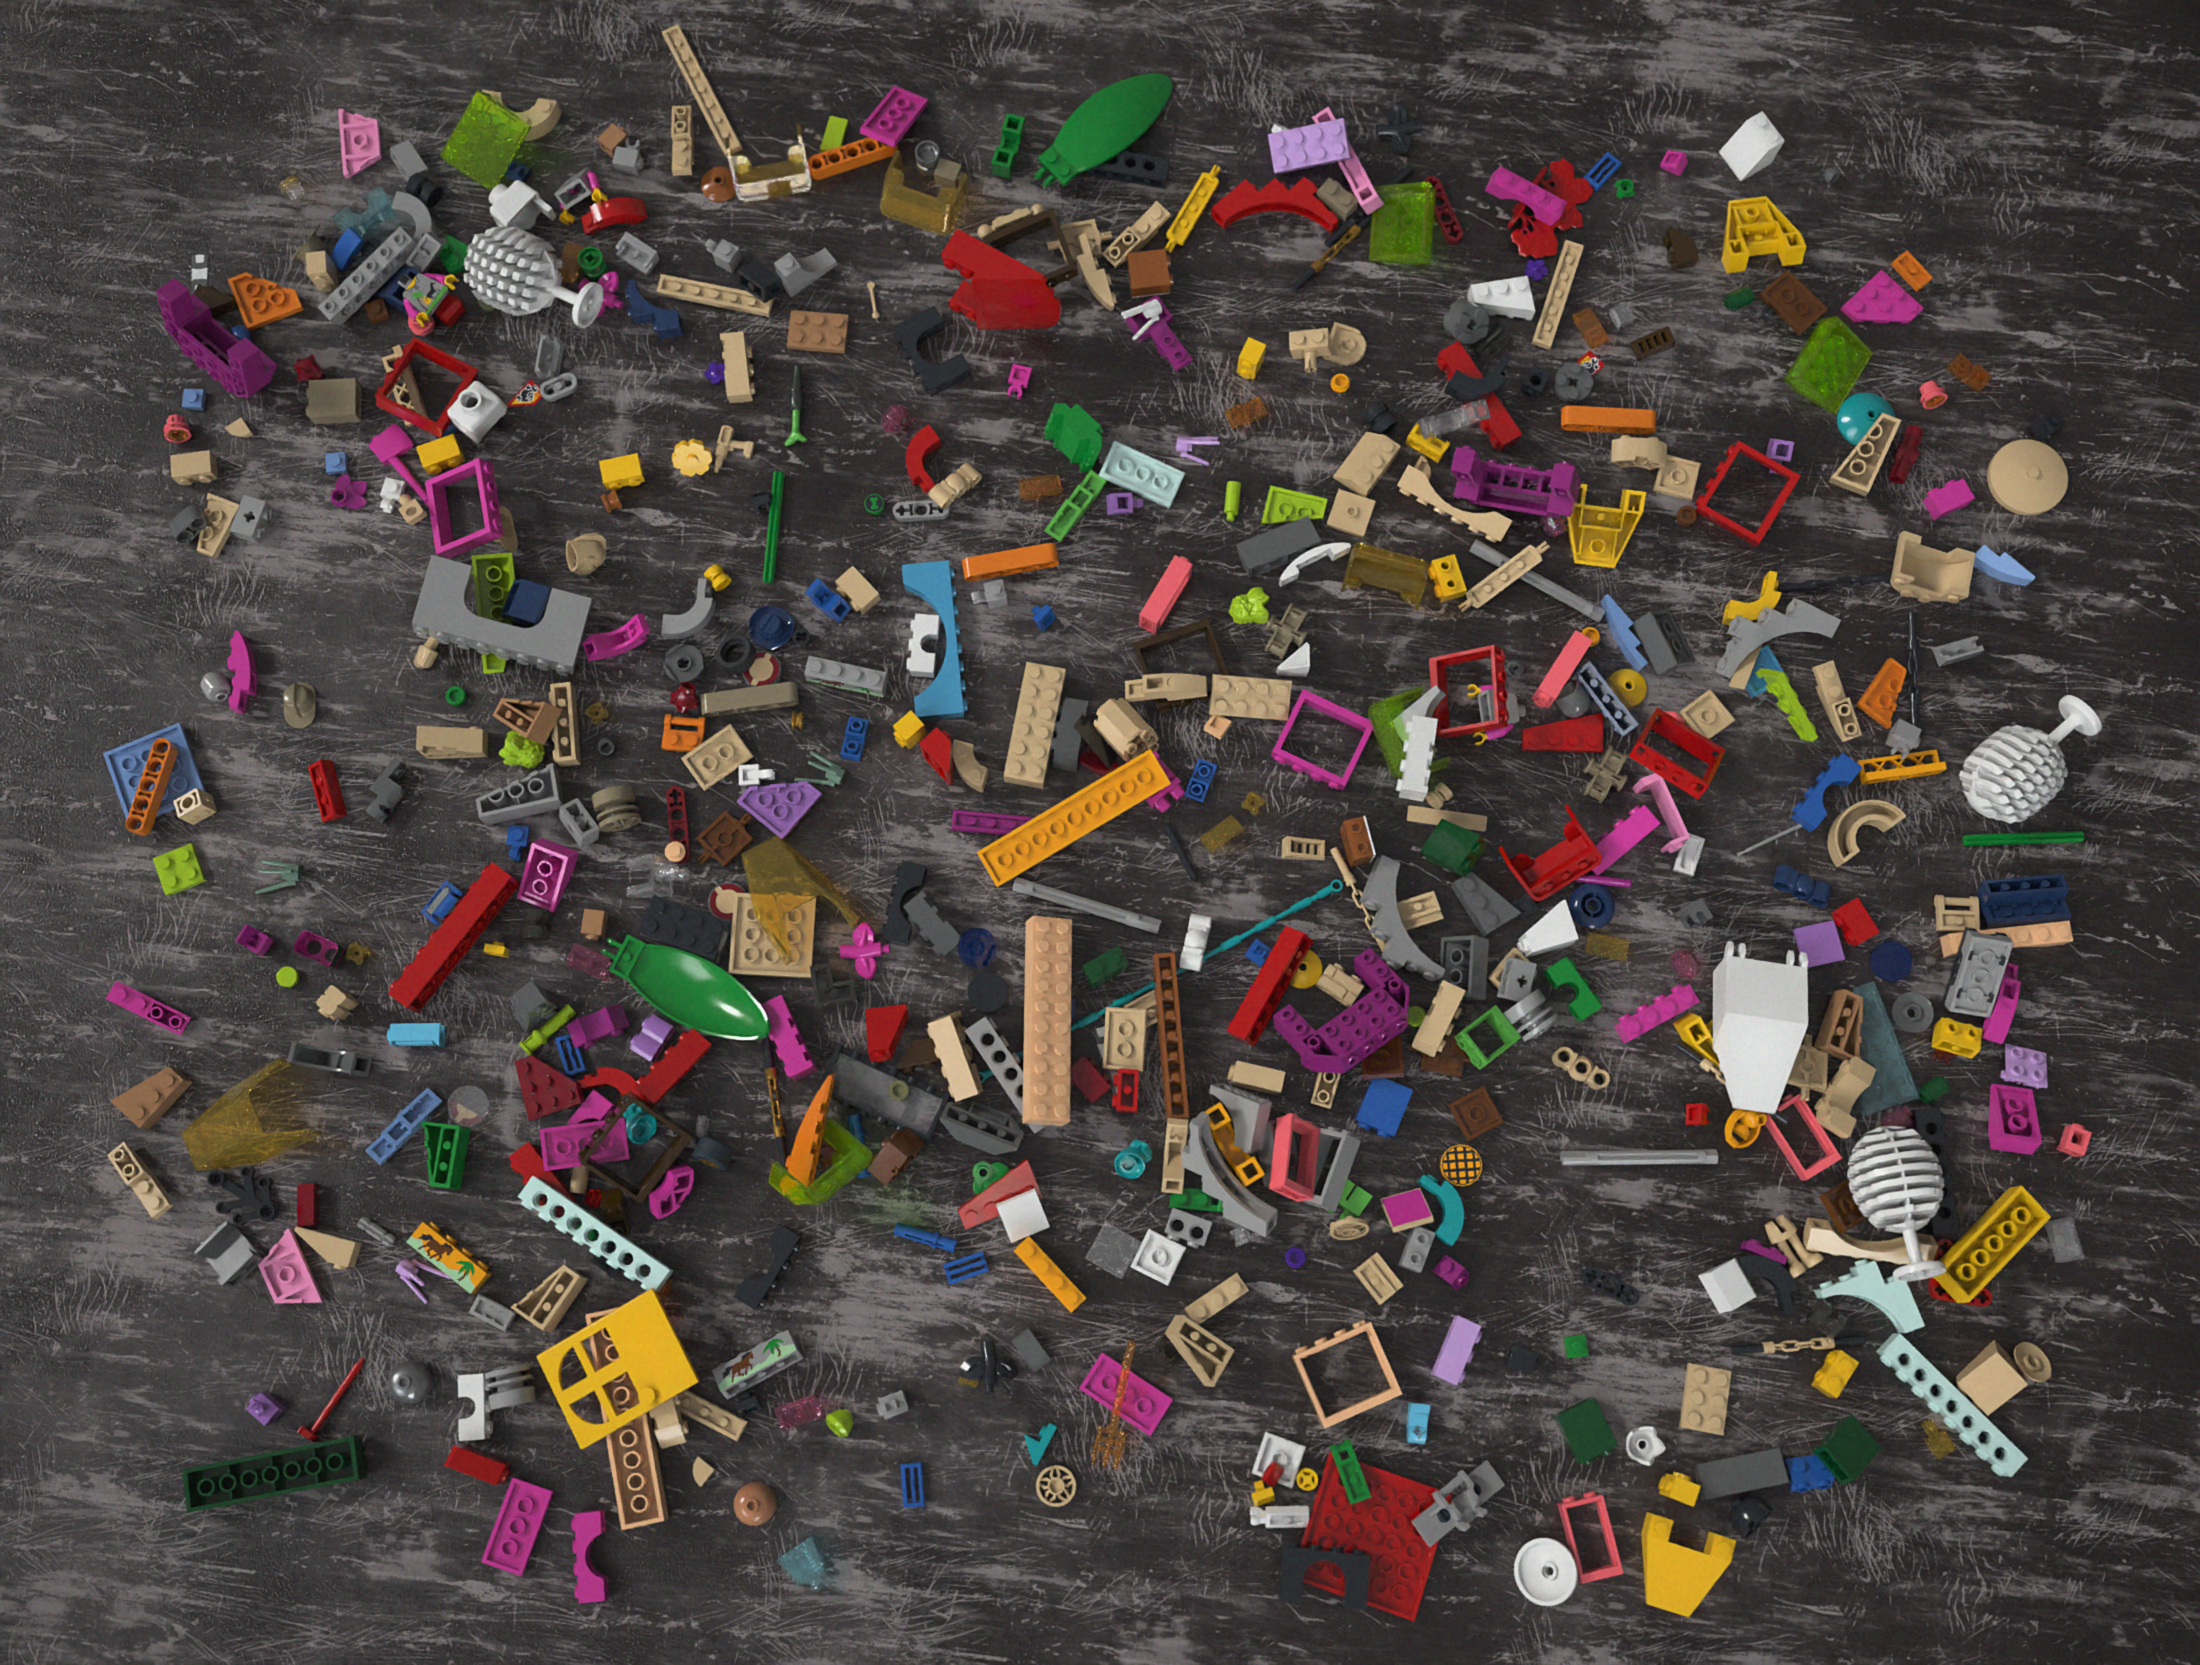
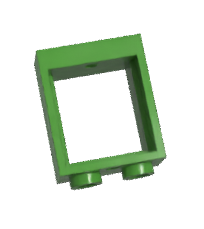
M1495 1005L1454 1038L1458 1046L1470 1057L1472 1064L1480 1070L1522 1037ZM1484 1020L1488 1022L1504 1042V1045L1487 1058L1467 1034Z

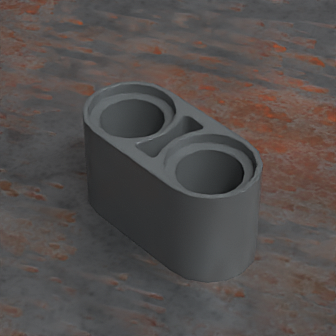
M190 505L170 522L169 527L176 541L180 544H186L192 541L207 526V520L198 505Z
M1029 1328L1011 1340L1034 1373L1052 1361Z

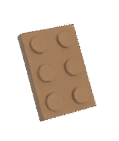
M791 310L787 348L845 354L849 315Z

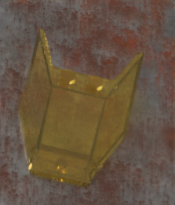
M777 835L741 854L754 915L785 966L789 965L792 954L784 915L820 895L827 897L839 907L852 930L856 928L859 917L829 880Z
M277 1058L231 1087L181 1133L196 1171L262 1163L321 1135L319 1131L311 1129L269 1134L263 1130L250 1098V1091L263 1078L290 1066L291 1063H288L285 1059Z

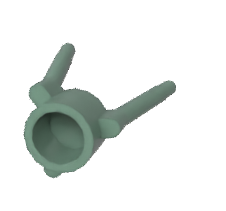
M810 751V754L829 765V767H825L813 761H808V764L826 771L825 778H828V780L794 779L796 782L807 781L808 783L834 787L835 783L841 784L845 770L814 751Z
M261 860L263 864L285 868L259 869V873L282 874V879L287 880V882L257 890L255 893L261 894L282 887L296 885V881H301L302 879L301 866L296 863L289 864Z

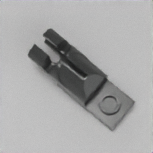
M394 757L369 788L378 796L376 798L373 797L365 812L380 823H383L388 817L385 809L393 811L406 790L395 783L396 779L402 777L407 767L396 757Z

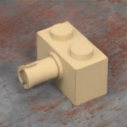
M1328 328L1289 332L1291 355L1293 359L1305 358V372L1311 373V369L1312 372L1317 371L1316 357L1331 355V336Z

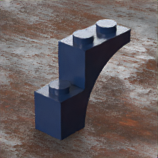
M635 280L627 281L628 288H625L626 299L630 301V306H627L629 318L632 317L635 324L652 322L653 330L658 333L660 338L683 335L681 317L678 310H666L653 306L641 296Z

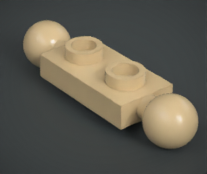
M1035 204L1031 207L1030 211L1028 208L1017 209L1009 215L999 216L992 221L991 226L987 224L981 225L978 228V236L982 239L987 235L1045 211V208L1041 204Z

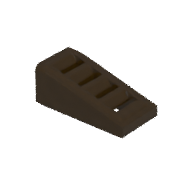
M1666 326L1630 342V346L1638 361L1673 348L1675 339L1670 328ZM1654 339H1657L1659 346L1656 345ZM1649 341V344H1650V346H1651L1652 349H1649V347H1648V345H1647L1646 342ZM1640 344L1642 345L1645 351L1644 353L1641 352V349L1639 347Z

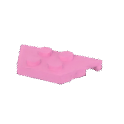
M338 109L343 175L348 179L382 159L380 125L375 119L365 118L356 113L353 115L345 112L344 109Z
M292 1229L285 1230L280 1241L271 1248L269 1255L264 1257V1260L258 1265L274 1302H323V1297Z

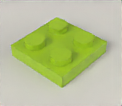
M192 843L153 858L166 896H171L207 881L195 846Z

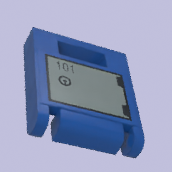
M445 880L420 912L438 926L440 922L435 917L438 916L443 919L458 900L455 898L454 893L462 896L464 893Z

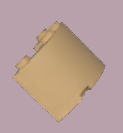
M1902 531L1899 534L1890 582L1893 588L1901 592V596L1915 597L1924 603L1930 601L1958 603L1959 600L1968 598L1975 559L1974 552L1956 548L1945 553L1920 545L1922 536Z

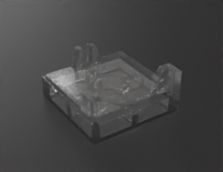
M1105 1221L1085 1259L1121 1280L1142 1242Z

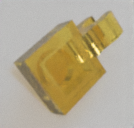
M1927 1419L1921 1423L1929 1436L1924 1441L1935 1459L1940 1460L1956 1449L1946 1431L1943 1429L1938 1431L1933 1420L1929 1421Z

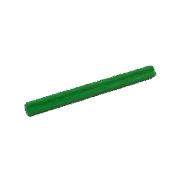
M781 471L773 473L763 582L767 584L774 582L785 476Z
M2083 831L1971 834L1963 836L1962 841L1964 846L2076 843L2084 841Z

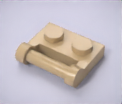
M1935 895L1936 931L1964 932L1965 927L1975 928L1977 931L1980 930L1978 897L1953 898ZM1945 905L1969 906L1970 911L1945 910Z

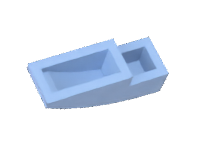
M1983 545L1975 553L1973 566L1993 578L2022 586H2027L2036 578L2006 552L1998 556L1986 545Z

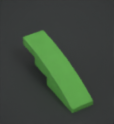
M1090 470L1081 485L1078 484L1069 499L1065 500L1044 531L1061 542L1099 495L1107 480L1098 477V474Z

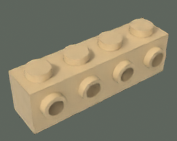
M571 682L550 684V704L563 709L551 731L552 741L555 745L553 759L560 767L581 765L576 688Z

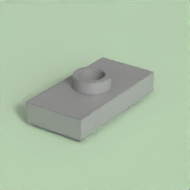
M478 1294L469 1311L470 1314L504 1332L508 1331L517 1312L483 1294Z

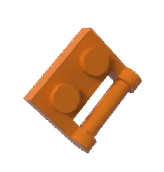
M665 714L662 750L690 752L704 742L706 717L696 719L674 717L672 714ZM672 724L697 726L698 732L671 730Z

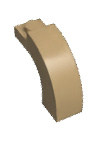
M1167 1119L1161 1192L1182 1194L1184 1167H1182L1181 1151L1186 1146L1188 1120Z

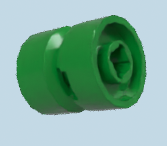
M590 246L579 252L578 263L586 278L591 281H599L600 277L608 272V266L600 250Z

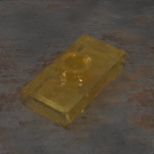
M1589 932L1584 953L1626 961L1629 941Z

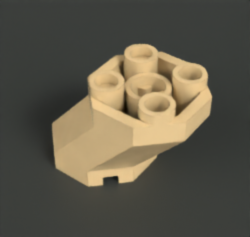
M1109 699L1097 710L1098 720H1094L1093 725L1124 761L1129 762L1149 749L1152 752L1158 750V736L1154 729L1143 720L1125 699Z

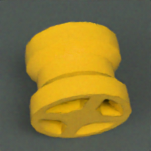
M1302 1468L1297 1472L1296 1483L1301 1489L1310 1491L1317 1486L1318 1476L1310 1468Z

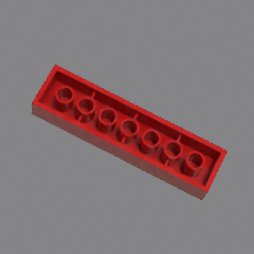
M493 862L485 866L481 872V877L469 886V892L464 898L462 897L457 901L454 911L445 916L442 926L430 935V941L426 946L421 947L417 951V957L412 963L405 966L402 976L391 984L390 991L387 994L406 1008L419 1013L521 883Z

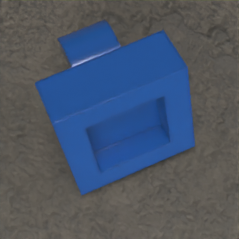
M1036 605L1031 610L1035 614L1033 617L1035 624L1043 632L1056 619L1052 608L1048 605H1045L1042 609Z
M1255 939L1244 956L1261 968L1272 949L1258 939Z

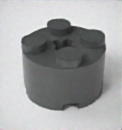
M1460 299L1452 303L1451 309L1448 313H1445L1443 325L1447 333L1464 344H1472L1484 338L1488 333L1487 328L1489 324L1486 310L1466 299Z

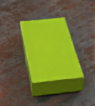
M834 116L829 117L820 147L821 152L842 146L849 124L847 119Z

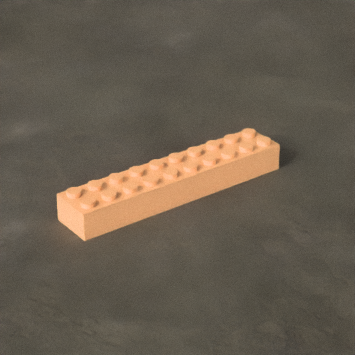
M1032 916L1026 921L1023 1124L1063 1126L1070 1122L1072 919Z
M617 1308L586 1314L587 1326ZM606 1328L589 1337L593 1362L597 1371L620 1358ZM628 1372L604 1385L618 1416L641 1403ZM601 1405L603 1422L606 1423L609 1420ZM648 1411L606 1436L622 1530L669 1519L653 1423Z

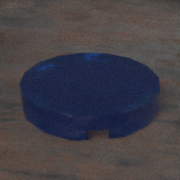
M978 927L966 930L958 942V954L961 961L971 968H981L990 964L996 952L993 935L988 930Z
M1887 941L1873 949L1870 957V966L1878 978L1888 982L1899 981L1909 974L1912 968V957L1904 945L1899 942Z

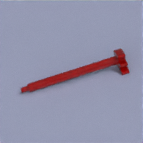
M364 1358L356 1362L312 1428L309 1429L301 1425L297 1433L312 1442H317L320 1438L317 1432L362 1368V1364L365 1361Z

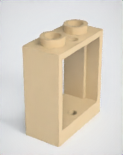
M1236 1061L1235 1065H1231L1229 1068L1227 1079L1231 1080L1230 1085L1278 1096L1282 1091L1285 1072Z

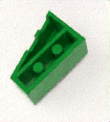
M422 1121V1128L425 1130L426 1138L424 1144L428 1153L427 1167L430 1186L460 1190L471 1128Z

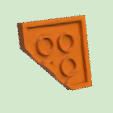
M247 272L228 279L249 331L304 310L297 292L293 289L281 287L266 279L262 280Z

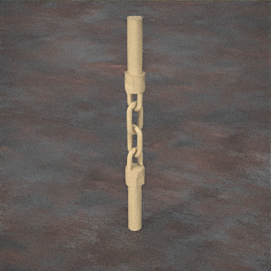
M1335 847L1330 851L1343 875L1346 886H1351L1353 889L1352 898L1358 908H1363L1366 914L1365 923L1370 930L1371 926L1368 920L1371 921V918L1374 920V916L1369 915L1364 904L1361 903L1360 905L1355 895L1357 896L1359 893L1362 896V891L1356 890L1354 884L1357 881L1354 875L1350 873L1338 847ZM1371 933L1372 937L1376 939L1381 951L1383 952L1386 941L1377 939L1374 936V934Z

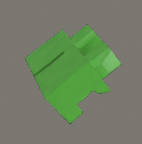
M1347 1179L1338 1206L1344 1209L1339 1219H1345L1347 1216L1359 1217L1373 1196Z

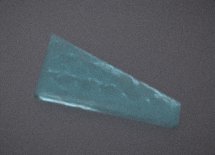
M1875 982L1854 987L1853 993L1863 997V1022L1860 1024V1036H1862V1043H1860L1861 1060L1876 1069L1871 1085L1858 1097L1860 1099L1859 1117L1920 1097Z

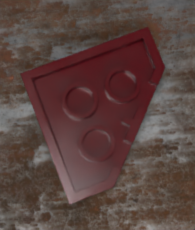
M531 1055L515 1061L529 1121H534L585 1103L580 1082L569 1078L564 1072L552 1065H548L538 1056Z

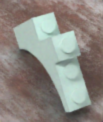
M1867 1258L1854 1262L1856 1266L1849 1268L1851 1273L1838 1277L1840 1281L1832 1283L1830 1280L1819 1284L1820 1288L1814 1290L1817 1298L1849 1295L1873 1304L1887 1315L1898 1333H1908L1925 1326L1907 1282L1894 1281L1893 1276L1883 1280L1875 1260L1868 1261Z

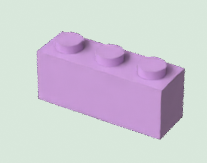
M1455 1315L1431 1375L1453 1385H1457L1458 1382L1462 1383L1466 1371H1464L1466 1362L1470 1363L1474 1355V1351H1472L1473 1345L1478 1343L1481 1338V1326Z

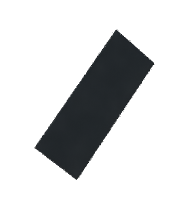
M1082 713L1074 728L1105 766L1110 769L1117 755Z

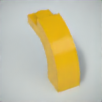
M1769 571L1764 576L1759 600L1751 603L1730 600L1725 606L1722 624L1730 625V622L1736 615L1757 623L1758 615L1764 607L1773 609L1781 596V592L1776 591L1779 580L1776 579L1777 572Z

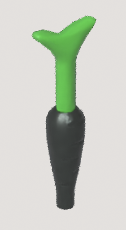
M794 366V375L789 395V408L792 411V431L784 444L785 446H790L798 440L807 441V438L800 433V412L804 409L801 366Z

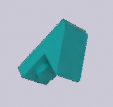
M1050 1422L1048 1426L1043 1425L1039 1432L1040 1441L1024 1434L1032 1463L1036 1466L1057 1428L1056 1425Z

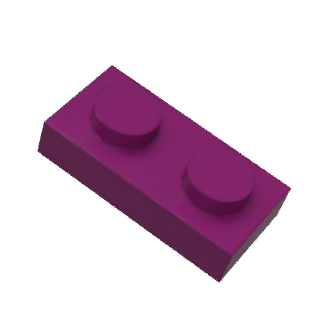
M1754 1239L1742 1241L1740 1250L1770 1258L1781 1265L1786 1264L1788 1257L1782 1255L1781 1250L1774 1247L1765 1248L1762 1246V1242Z

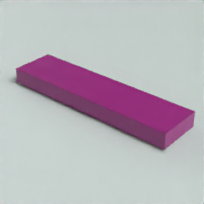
M953 809L951 830L1005 836L1032 820L1033 817Z

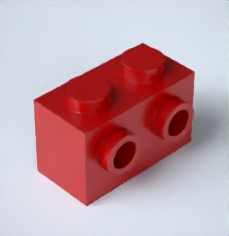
M1118 1068V1074H1114L1113 1086H1117V1095L1113 1094L1112 1107H1116V1112L1137 1113L1139 1069Z

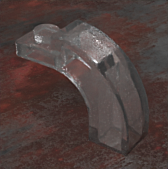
M1483 399L1445 413L1422 418L1418 422L1423 438L1426 439L1472 426L1491 418L1486 400Z

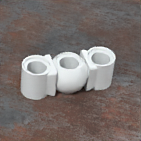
M1191 913L1188 932L1181 954L1180 968L1200 972L1212 917Z

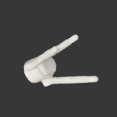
M1156 299L1121 313L1124 319L1143 312L1146 318H1151L1133 336V340H1136L1153 322L1159 320L1158 315L1162 313V307Z

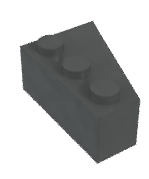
M1065 697L1064 704L1059 705L1058 716L1061 718L1060 721H1056L1054 733H1057V737H1053L1051 749L1054 750L1053 768L1077 772L1082 736L1074 728V725L1082 713L1087 717L1088 701Z
M923 891L903 906L907 913L905 918L912 926L916 924L921 931L918 933L925 941L930 940L934 946L931 948L939 957L943 955L946 959L964 944L963 939L938 912L935 905L933 906L926 898Z
M530 981L514 993V1003L516 1005L513 1006L515 1010L513 1015L526 1033L545 1019L550 1020L557 1014L556 1011L560 1009L548 991L533 981Z

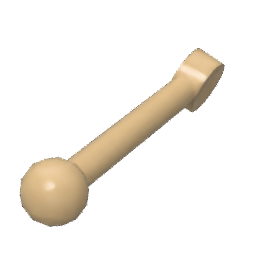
M869 282L867 284V288L870 290L873 307L872 317L874 319H878L880 314L879 312H877L874 295L875 284L873 282Z

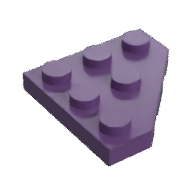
M807 781L790 784H770V786H749L736 802L780 839L784 840L819 800L822 794Z

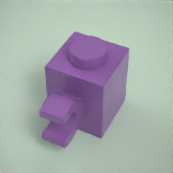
M1769 439L1766 456L1781 465L1782 461L1790 462L1794 442ZM1771 469L1769 470V473L1778 474Z
M1112 493L1106 495L1107 515H1125L1133 513V508L1144 507L1143 499H1132V493Z
M269 1392L256 1393L249 1400L250 1404L246 1408L264 1426L272 1425L286 1409Z

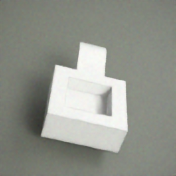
M385 478L380 496L384 498L380 504V508H384L383 512L392 513L395 501L399 502V498L404 494L407 485L404 481Z
M759 764L739 765L740 786H760V780H775L773 769L760 770Z

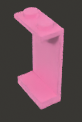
M1654 773L1641 778L1632 787L1635 795L1649 789L1651 790L1673 838L1672 841L1660 849L1661 852L1669 851V853L1680 850L1681 847L1686 845L1685 842L1690 836L1663 777Z

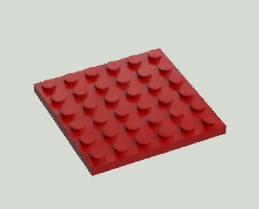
M1329 1451L1300 1547L1318 1544L1322 1545V1549L1330 1550L1331 1546L1343 1547L1344 1552H1352V1549L1365 1550V1554L1370 1556L1366 1605L1415 1621L1438 1541L1429 1547L1411 1521L1435 1502L1432 1493L1439 1491V1489L1358 1461L1371 1497L1351 1505L1335 1461ZM1340 1455L1341 1460H1343V1459H1345V1458H1348V1457H1345V1456ZM1448 1494L1445 1497L1447 1502L1451 1501L1452 1494ZM1321 1560L1307 1568L1303 1576L1304 1583L1343 1596L1344 1577L1337 1564Z

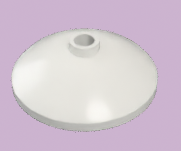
M1538 1538L1526 1543L1520 1549L1514 1565V1575L1520 1591L1530 1601L1539 1605L1553 1606L1564 1602L1573 1593L1577 1584L1578 1570L1573 1555L1566 1546L1554 1539ZM1549 1567L1553 1569V1575L1548 1573Z

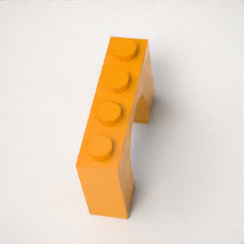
M1219 1102L1206 1110L1205 1113L1209 1114L1212 1137L1240 1183L1247 1187L1263 1177L1265 1174L1255 1157H1251L1248 1153L1241 1151L1242 1148L1234 1145L1235 1132L1230 1124L1231 1119L1222 1104Z

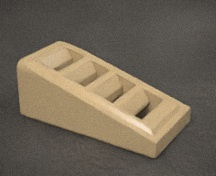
M1286 836L1282 839V858L1324 861L1325 840ZM1298 844H1301L1300 853H1298ZM1306 845H1309V854H1306ZM1314 845H1317V855L1314 854Z

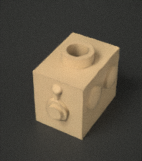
M195 788L174 800L178 818L193 825L217 812L213 796L199 788Z

